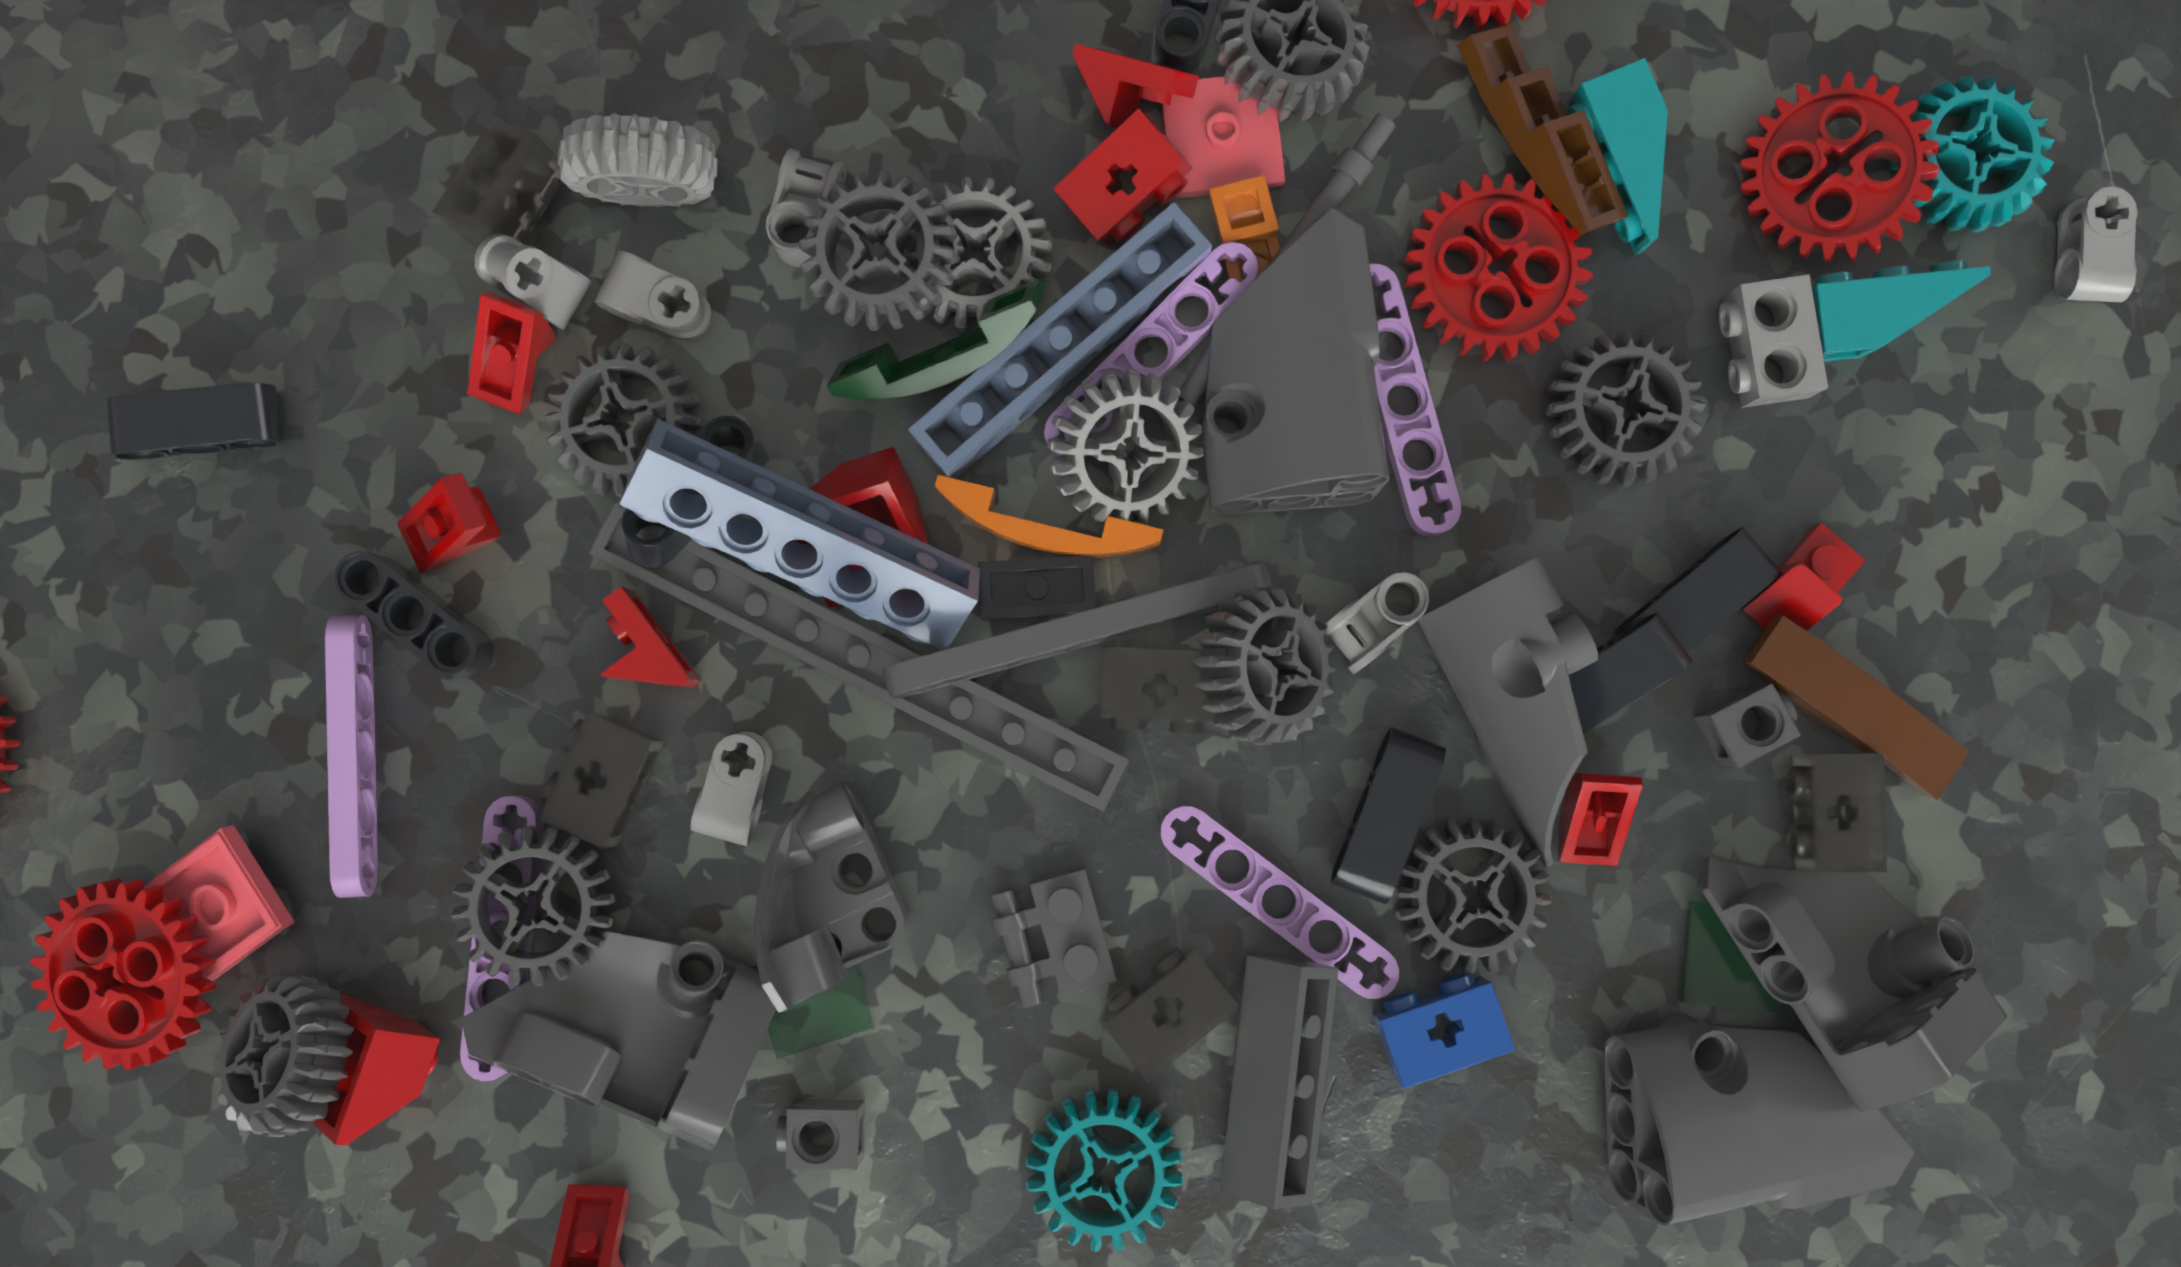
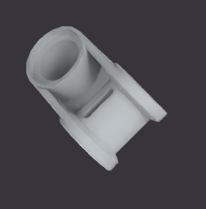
M789 148L786 151L778 173L775 195L766 218L768 238L776 254L783 262L791 266L801 267L800 265L805 260L813 257L802 252L799 248V242L794 244L782 241V236L789 227L804 225L805 217L807 216L823 218L824 213L816 204L817 197L823 196L832 204L839 198L833 185L835 181H841L845 184L847 173L845 163L836 161L831 166L802 158L798 150ZM809 230L806 237H816V234Z
M2114 186L2101 188L2089 195L2088 198L2072 201L2064 206L2059 213L2054 289L2056 295L2061 300L2123 302L2131 294L2137 275L2135 232L2138 212L2133 197L2124 189ZM2082 215V219L2073 222L2075 217ZM2121 215L2119 220L2111 223V218Z
M493 234L485 238L478 246L475 254V269L478 276L484 282L518 303L540 311L548 324L562 331L565 330L592 282L580 272L547 255L543 251L531 246H525L518 240L504 234Z
M617 250L594 301L602 309L622 319L639 325L644 324L685 341L695 340L706 334L713 319L712 306L691 282L662 270L643 258L621 250ZM688 303L690 304L687 313L677 311L675 314L672 313L676 305L685 307Z
M1406 572L1395 573L1379 582L1361 598H1355L1326 621L1324 625H1327L1328 628L1324 636L1328 635L1350 661L1348 669L1352 674H1355L1393 644V640L1423 616L1429 604V591L1424 582L1416 575ZM1393 584H1401L1408 587L1414 595L1415 603L1413 609L1406 616L1393 614L1385 603L1386 592ZM1346 626H1349L1350 629L1354 632V634L1359 638V640L1363 643V647L1350 633Z
M743 731L726 736L717 743L712 754L705 783L700 790L694 807L691 831L746 847L749 846L759 821L763 804L762 796L773 759L771 746L763 736L755 732ZM746 744L748 745L747 755L755 759V765L739 772V762L730 758L731 751L741 749Z

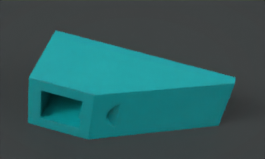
M1645 58L1581 83L1568 102L1570 106L1568 108V115L1582 110L1587 115L1628 217L1614 223L1615 230L1623 242L1630 243L1634 255L1642 253L1658 238L1668 115L1666 104Z
M1954 260L1932 265L1929 267L1930 272L1910 274L1908 266H1896L1875 271L1872 273L1873 278L1853 280L1851 272L1832 273L1816 278V285L1812 287L1824 362L1862 358L1885 346L1990 276V266L1967 268L1965 260Z

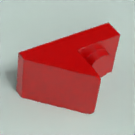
M1075 44L1073 57L1104 121L1110 127L1118 128L1138 109L1140 98L1167 105L1171 104L1173 95L1194 98L1199 75L1080 44Z
M485 291L480 295L467 390L468 395L519 415L530 406L537 357L556 340V334L540 311L489 291Z
M462 473L440 478L397 523L420 574L439 568L496 540L500 536V530L481 490L477 487L469 488Z
M1823 523L1813 525L1778 565V568L1781 570L1780 575L1746 603L1740 611L1763 631H1765L1776 614L1785 616L1808 631L1840 605L1843 598L1838 592L1866 560Z
M620 586L602 600L612 613V615L606 618V621L614 634L626 646L632 642L636 645L633 650L601 673L602 677L693 688L701 682V679L635 591Z
M568 1184L549 1267H624L618 1252L630 1198L626 1187Z

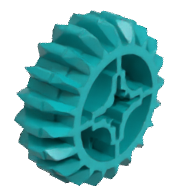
M1969 75L1961 77L1953 84L1949 81L1942 82L1931 90V94H1923L1917 99L1919 102L1918 110L1911 121L1915 122L1929 118L1932 121L1931 130L1920 141L1932 140L1939 143L1938 153L1923 160L1939 165L1938 177L1920 181L1934 190L1932 199L1925 202L1912 201L1918 209L1923 205L1929 209L1926 224H1935L1945 217L1948 232L1958 231L1966 225L1971 233L1981 232L1989 227V225L1992 227L2002 226L2009 222L2014 214L2019 215L2031 206V203H2033L2031 198L2041 193L2047 185L2041 176L2049 172L2055 163L2042 155V153L2052 147L2055 139L2042 137L2038 131L2045 126L2048 117L2033 119L2028 112L2032 108L2035 98L2025 99L2019 103L2014 99L2016 84L2006 85L2000 91H1997L1994 76L1985 77L1976 84L1973 77ZM1952 116L1964 117L1963 125L1956 132L1951 131L1947 135L1936 134L1938 125L1943 118ZM1891 161L1889 169L1899 172L1897 165ZM1996 173L2005 175L2004 181L1997 193L1978 194L1979 184L1984 182L1986 177L1990 178Z
M1110 1088L1107 1093V1105L1097 1106L1095 1091L1093 1089L1086 1090V1109L1079 1110L1076 1102L1071 1097L1065 1098L1062 1104L1064 1112L1068 1117L1065 1121L1058 1114L1052 1111L1047 1112L1044 1122L1054 1134L1034 1131L1031 1142L1039 1149L1045 1151V1153H1029L1026 1156L1025 1165L1032 1170L1042 1171V1173L1034 1174L1027 1178L1026 1181L1028 1191H1046L1034 1202L1035 1212L1040 1214L1054 1208L1056 1210L1048 1222V1229L1054 1233L1059 1231L1066 1223H1069L1071 1227L1067 1242L1075 1246L1080 1241L1083 1232L1091 1234L1090 1249L1094 1252L1100 1251L1102 1236L1112 1235L1114 1249L1116 1251L1123 1250V1232L1129 1230L1138 1243L1144 1242L1146 1240V1232L1142 1224L1144 1220L1158 1229L1162 1228L1165 1224L1161 1211L1155 1207L1156 1204L1167 1209H1174L1178 1203L1177 1197L1164 1187H1177L1183 1184L1182 1172L1166 1168L1182 1161L1181 1149L1176 1147L1162 1148L1175 1137L1172 1126H1163L1153 1131V1127L1161 1117L1160 1111L1153 1107L1141 1118L1138 1117L1137 1113L1140 1109L1141 1098L1136 1094L1129 1098L1125 1109L1117 1107L1119 1102L1118 1090ZM1102 1124L1119 1126L1130 1131L1139 1139L1133 1143L1129 1139L1117 1145L1109 1144L1103 1141L1097 1131L1093 1130L1091 1126ZM1075 1134L1080 1143V1151L1083 1154L1084 1161L1081 1166L1071 1172L1069 1179L1059 1184L1055 1168L1056 1159L1064 1144ZM1094 1151L1098 1159L1107 1158V1165L1111 1159L1116 1161L1117 1164L1114 1166L1115 1188L1110 1180L1102 1181V1173L1098 1179L1092 1176L1094 1173ZM1151 1155L1153 1173L1150 1183L1144 1194L1133 1204L1125 1184V1179L1133 1169L1139 1167V1160ZM1090 1195L1100 1196L1107 1200L1113 1211L1117 1210V1212H1091L1081 1208L1071 1199L1076 1197L1079 1201Z

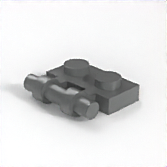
M1086 868L1030 883L1035 906L1023 910L1018 909L1013 889L991 895L997 916L991 920L996 936H1002L1011 966L1006 969L1010 987L1017 988L1022 1008L1044 1002L1039 980L1048 976L1055 975L1061 997L1117 981ZM1041 924L1049 956L1033 960L1024 929Z

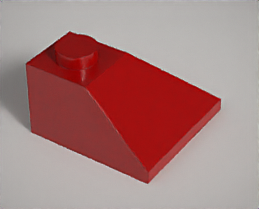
M894 446L841 463L809 488L816 493L928 544L916 492ZM794 540L800 544H811L805 540ZM849 564V565H848V566H850V567L858 568V569L864 568V567H862V566H860V565H855V564ZM823 597L828 608L840 605L837 602H834L826 597Z
M340 994V1003L349 1007V1014L345 1024L354 1028L353 1033L347 1039V1048L352 1050L353 1053L346 1058L344 1067L349 1077L340 1079L337 1086L340 1094L339 1099L328 1102L326 1118L315 1119L313 1125L335 1145L346 1146L421 1095L426 1078L434 1070L437 1063L440 1038L415 1019Z

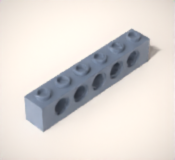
M1173 202L1024 329L1001 353L981 366L913 424L908 431L914 441L946 477L957 479L1158 307L1211 253L1212 244L1176 203Z
M657 419L629 475L619 505L632 510L637 516L646 521L659 522L688 535L699 545L717 548L745 561L747 565L757 571L770 572L797 584L808 594L826 597L852 609L854 613L864 619L877 620L903 632L915 642L928 643L941 650H946L978 602L980 568L660 419ZM684 488L696 490L702 495L690 494ZM739 514H747L753 516L757 520H748L741 517ZM794 540H805L811 544H800ZM849 564H855V565H860V566H862V567H864V568L858 569V568L850 567V566H848V565H849ZM901 589H912L916 592H906Z

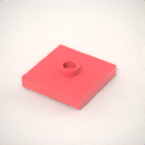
M1224 76L1198 79L1194 98L1173 95L1170 105L1161 103L1164 134L1193 167L1184 176L1188 183L1173 199L1209 195L1208 191L1210 188L1265 175L1268 189L1284 187L1285 173L1277 109L1268 107L1265 112L1258 115V101L1250 97L1239 102L1238 92L1241 85H1225Z
M234 825L220 828L144 885V889L157 885L163 886L162 902L180 897L183 900L178 913L181 919L197 915L198 920L190 932L193 937L208 936L210 939L198 950L200 957L215 959V965L202 970V977L211 981L216 980L295 922Z

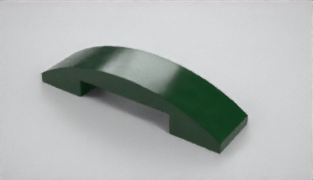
M1039 278L989 299L978 322L981 328L902 361H898L888 342L842 361L829 380L827 388L832 396L851 399H890L930 391L956 381L985 365L1001 353L1020 334L1037 310L1045 288Z

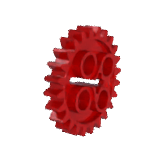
M1852 72L1846 73L1841 88H1832L1826 74L1821 75L1819 92L1811 94L1802 83L1797 84V102L1793 105L1785 99L1777 97L1775 99V108L1779 117L1773 119L1760 115L1758 118V126L1765 134V137L1752 136L1746 139L1747 149L1757 154L1758 157L1741 160L1740 164L1741 172L1756 176L1741 184L1742 195L1759 196L1747 207L1749 216L1755 217L1766 213L1768 215L1760 226L1761 234L1765 236L1780 229L1782 232L1778 240V249L1782 251L1795 240L1801 242V260H1806L1814 247L1822 248L1825 264H1830L1835 250L1844 248L1850 262H1856L1858 245L1863 243L1875 255L1881 252L1880 235L1883 233L1900 241L1903 238V230L1899 223L1900 218L1914 223H1918L1921 218L1920 210L1912 201L1925 202L1932 199L1934 190L1920 181L1936 178L1939 173V165L1923 161L1938 153L1939 143L1932 140L1920 141L1931 130L1932 121L1930 118L1915 122L1911 121L1918 110L1919 102L1916 99L1899 107L1896 102L1900 86L1895 84L1883 95L1876 93L1877 76L1872 75L1862 89L1854 88ZM1847 117L1856 121L1860 129L1854 136L1848 139L1833 138L1826 131L1827 126L1837 118ZM1880 133L1883 136L1879 142L1866 147L1850 160L1849 175L1844 178L1842 174L1836 172L1828 177L1803 204L1795 203L1794 200L1799 194L1809 191L1827 177L1828 162L1833 160L1837 165L1844 164L1861 148L1865 140L1872 134ZM1790 157H1804L1812 164L1808 174L1798 179L1786 178L1779 171L1780 165ZM1876 159H1889L1897 165L1899 172L1888 181H1874L1864 171L1866 166ZM1828 198H1841L1849 204L1850 212L1838 221L1824 220L1816 211L1821 202Z
M1507 173L1499 188H1494L1489 175L1483 174L1478 182L1476 192L1473 191L1465 180H1462L1455 189L1457 201L1444 191L1440 193L1435 201L1440 213L1426 208L1419 218L1428 230L1413 229L1408 240L1420 248V250L1408 251L1403 259V263L1418 268V271L1406 277L1404 286L1421 289V293L1413 299L1410 307L1411 309L1428 307L1430 314L1423 322L1422 327L1426 329L1440 323L1444 327L1439 339L1441 345L1447 343L1454 336L1461 338L1459 355L1464 356L1476 344L1480 345L1483 361H1488L1493 356L1496 347H1501L1506 361H1511L1517 355L1518 343L1522 345L1529 355H1532L1540 349L1539 336L1551 344L1560 336L1556 323L1568 327L1577 318L1568 306L1580 307L1587 300L1588 296L1575 286L1586 284L1593 276L1592 272L1578 267V264L1585 261L1592 254V249L1575 247L1574 242L1582 234L1574 227L1567 228L1564 223L1567 219L1560 211L1555 212L1551 208L1552 202L1546 195L1541 199L1534 197V179H1530L1524 188L1519 191L1514 190L1512 174ZM1492 218H1502L1508 221L1513 228L1514 237L1511 239L1498 238L1492 233L1489 227V220ZM1464 229H1471L1475 233V240L1466 236ZM1449 252L1462 254L1470 264V272L1460 275L1453 273L1447 268L1444 262V255ZM1499 261L1506 265L1507 269L1505 272L1500 271L1495 275L1491 274L1487 268L1490 263L1496 264ZM1536 261L1544 265L1549 272V283L1539 284L1532 281L1525 270L1526 262ZM1493 296L1498 298L1505 307V318L1493 319L1488 317L1481 308V297ZM1520 296L1530 301V307L1526 308L1520 303Z
M115 878L77 889V895L58 901L61 909L60 912L45 916L44 920L52 931L35 936L34 940L46 952L44 955L30 959V964L44 970V977L31 982V988L46 990L48 997L37 1006V1010H53L56 1017L50 1023L48 1030L53 1032L65 1028L68 1031L63 1045L66 1050L84 1044L82 1051V1061L84 1062L101 1057L104 1069H110L123 1064L125 1070H131L143 1064L150 1065L169 1057L168 1054L184 1048L187 1045L185 1037L195 1034L202 1029L195 1017L211 1011L212 1007L200 998V994L216 989V983L203 978L202 970L216 963L215 959L200 957L198 950L210 939L208 936H192L190 930L198 920L197 915L181 919L178 913L183 900L178 897L162 902L163 886L161 885L144 889L142 879L137 878L122 882L121 878Z

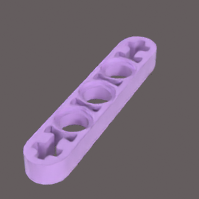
M1236 242L1224 243L1215 248L1085 380L1091 381L1097 387L1101 382L1103 372L1111 371L1118 379L1122 380L1125 370L1129 368L1139 372L1141 382L1149 373L1156 374L1162 381L1211 332L1213 323L1257 278V259L1251 249ZM1226 258L1229 262L1234 263L1240 258L1245 261L1242 267L1245 279L1240 283L1234 278L1227 280L1219 288V295L1226 298V300L1221 305H1218L1210 290L1198 284V282L1206 277L1209 285L1212 287L1222 276L1220 262ZM1185 297H1199L1208 306V316L1198 326H1184L1175 316L1177 305ZM1145 338H1159L1168 347L1167 358L1158 367H1144L1136 360V347ZM1081 384L1070 395L1079 402L1086 398ZM1064 402L1046 421L1044 429L1046 443L1049 438L1062 436L1060 430L1052 424L1053 417L1057 415L1069 419L1073 413ZM1113 409L1101 417L1106 421L1099 428L1094 424L1089 433L1100 432L1107 428L1113 416ZM1054 452V454H1056L1057 456L1063 455V454H1059V453Z
M1369 264L1371 279L1376 287L1385 286L1387 290L1379 300L1382 316L1394 312L1396 317L1377 321L1379 333L1384 331L1395 333L1403 343V353L1400 358L1394 361H1385L1378 357L1377 364L1374 367L1385 443L1405 515L1411 528L1418 534L1427 537L1439 536L1452 529L1458 522L1461 514L1460 497L1400 282L1396 274L1387 266ZM1404 385L1414 390L1418 397L1416 412L1407 416L1395 414L1390 409L1387 401L1391 388ZM1422 440L1430 445L1434 459L1428 469L1417 471L1406 465L1402 451L1407 442ZM1435 474L1440 475L1442 483H1434L1430 486L1434 501L1436 503L1445 502L1448 511L1440 516V525H1434L1431 517H1421L1419 508L1427 503L1425 489L1422 486L1416 491H1412L1410 482H1423Z
M364 614L334 615L327 621L325 629L330 882L336 897H369L373 894L378 879L373 636L370 622Z
M522 795L501 797L494 801L487 809L484 818L482 844L488 843L497 850L499 845L498 834L505 831H510L512 834L511 827L502 825V816L511 814L514 810V805L517 806V814L519 816L527 817L526 826H534L537 832V842L542 843L544 818L540 806L531 798ZM522 828L517 829L514 834L518 846L521 845L520 834ZM523 857L510 862L520 869L523 883H534L539 877L540 858ZM480 858V865H482L483 867H485L486 864H485L484 861ZM489 890L488 914L492 925L498 920L509 922V913L506 906L495 899L496 894ZM537 891L528 898L525 893L520 894L521 900L528 905L525 912L526 918L520 928L535 916ZM533 930L528 937L523 939L518 949L531 952ZM475 936L472 937L471 950L480 945ZM488 952L484 957L475 962L469 960L464 1016L486 1005L482 997V991L488 980L493 978L500 979L508 985L511 991L528 981L529 968H526L522 981L518 985H512L508 979L511 965L505 964L496 976L491 977L486 974V970L494 957ZM462 1028L460 1059L467 1074L473 1079L491 1081L508 1073L492 1065L488 1067L487 1063L469 1056Z
M1181 805L1171 809L1164 816L1160 824V837L1163 845L1170 853L1316 963L1335 967L1334 964L1348 953L1354 937L1360 939L1362 944L1353 951L1365 960L1373 962L1378 956L1381 957L1383 962L1380 965V970L1386 976L1380 984L1370 980L1365 986L1361 985L1359 982L1362 979L1363 973L1348 960L1345 961L1342 970L1338 969L1337 979L1354 992L1367 999H1379L1387 996L1395 989L1399 980V967L1396 959L1389 951L1203 811L1193 806ZM1191 816L1196 817L1199 823L1195 830L1209 842L1215 831L1224 837V840L1210 850L1204 866L1194 861V858L1203 852L1188 841L1183 843L1181 847L1172 842L1176 832L1170 826L1176 818L1185 822ZM1230 849L1242 852L1249 863L1246 876L1241 881L1235 883H1227L1221 880L1215 869L1218 857L1224 851ZM1274 885L1289 887L1295 898L1292 911L1287 916L1281 918L1269 916L1262 906V897L1265 891ZM1321 920L1335 922L1341 932V940L1338 946L1333 951L1327 953L1314 950L1309 942L1311 927Z

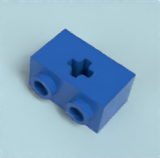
M1455 974L1438 982L1440 990L1421 997H1418L1416 990L1403 992L1383 1001L1385 1009L1372 1013L1394 1078L1403 1089L1516 1051L1492 982L1482 976L1473 978L1471 974ZM1439 1013L1450 1021H1454L1445 1026L1447 1036L1442 1039L1432 1031H1427L1436 1026L1435 1016Z

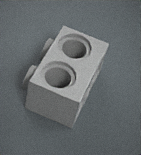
M1809 274L1740 284L1723 297V304H1721L1719 309V324L1723 336L1730 339L1733 359L1729 362L1728 379L1732 391L1735 394L1739 393L1741 408L1807 399L1828 389ZM1756 303L1763 304L1771 310L1774 317L1773 327L1765 326L1757 319L1755 315ZM1766 358L1776 361L1781 366L1783 371L1781 384L1773 382L1766 375L1764 370Z

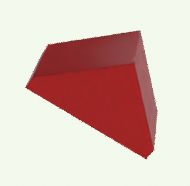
M1574 773L1566 788L1560 807L1558 847L1560 862L1618 865L1643 787L1641 777Z

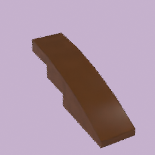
M1512 24L1470 35L1460 42L1457 47L1478 92L1510 148L1542 192L1580 234H1584L1628 217L1585 111L1582 110L1567 115L1548 67L1534 71L1530 70Z
M1776 614L1744 660L1748 666L1767 682L1773 683L1777 690H1782L1792 703L1816 723L1834 729L1867 758L1888 766L1923 796L1938 800L1969 754L1967 750L1881 682L1783 615Z

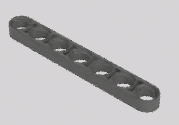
M1266 563L1255 564L909 659L888 666L882 671L890 699L907 697L1217 611L1218 602L1228 597H1234L1236 592H1241V590L1248 588L1270 587L1273 585Z

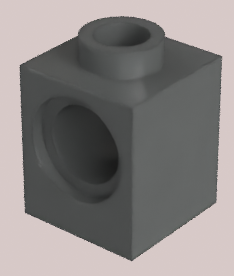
M1773 683L1753 685L1694 716L1720 768H1740L1801 736L1793 722L1797 720L1794 705L1782 690L1775 689ZM1749 708L1756 711L1761 720V729L1753 739L1744 733L1741 726L1742 716Z
M795 1099L787 1108L786 1116L780 1115L777 1121L776 1147L778 1152H786L785 1169L857 1170L864 1159L865 1100ZM822 1121L828 1124L834 1133V1143L828 1147H818L812 1144L806 1135L807 1123Z

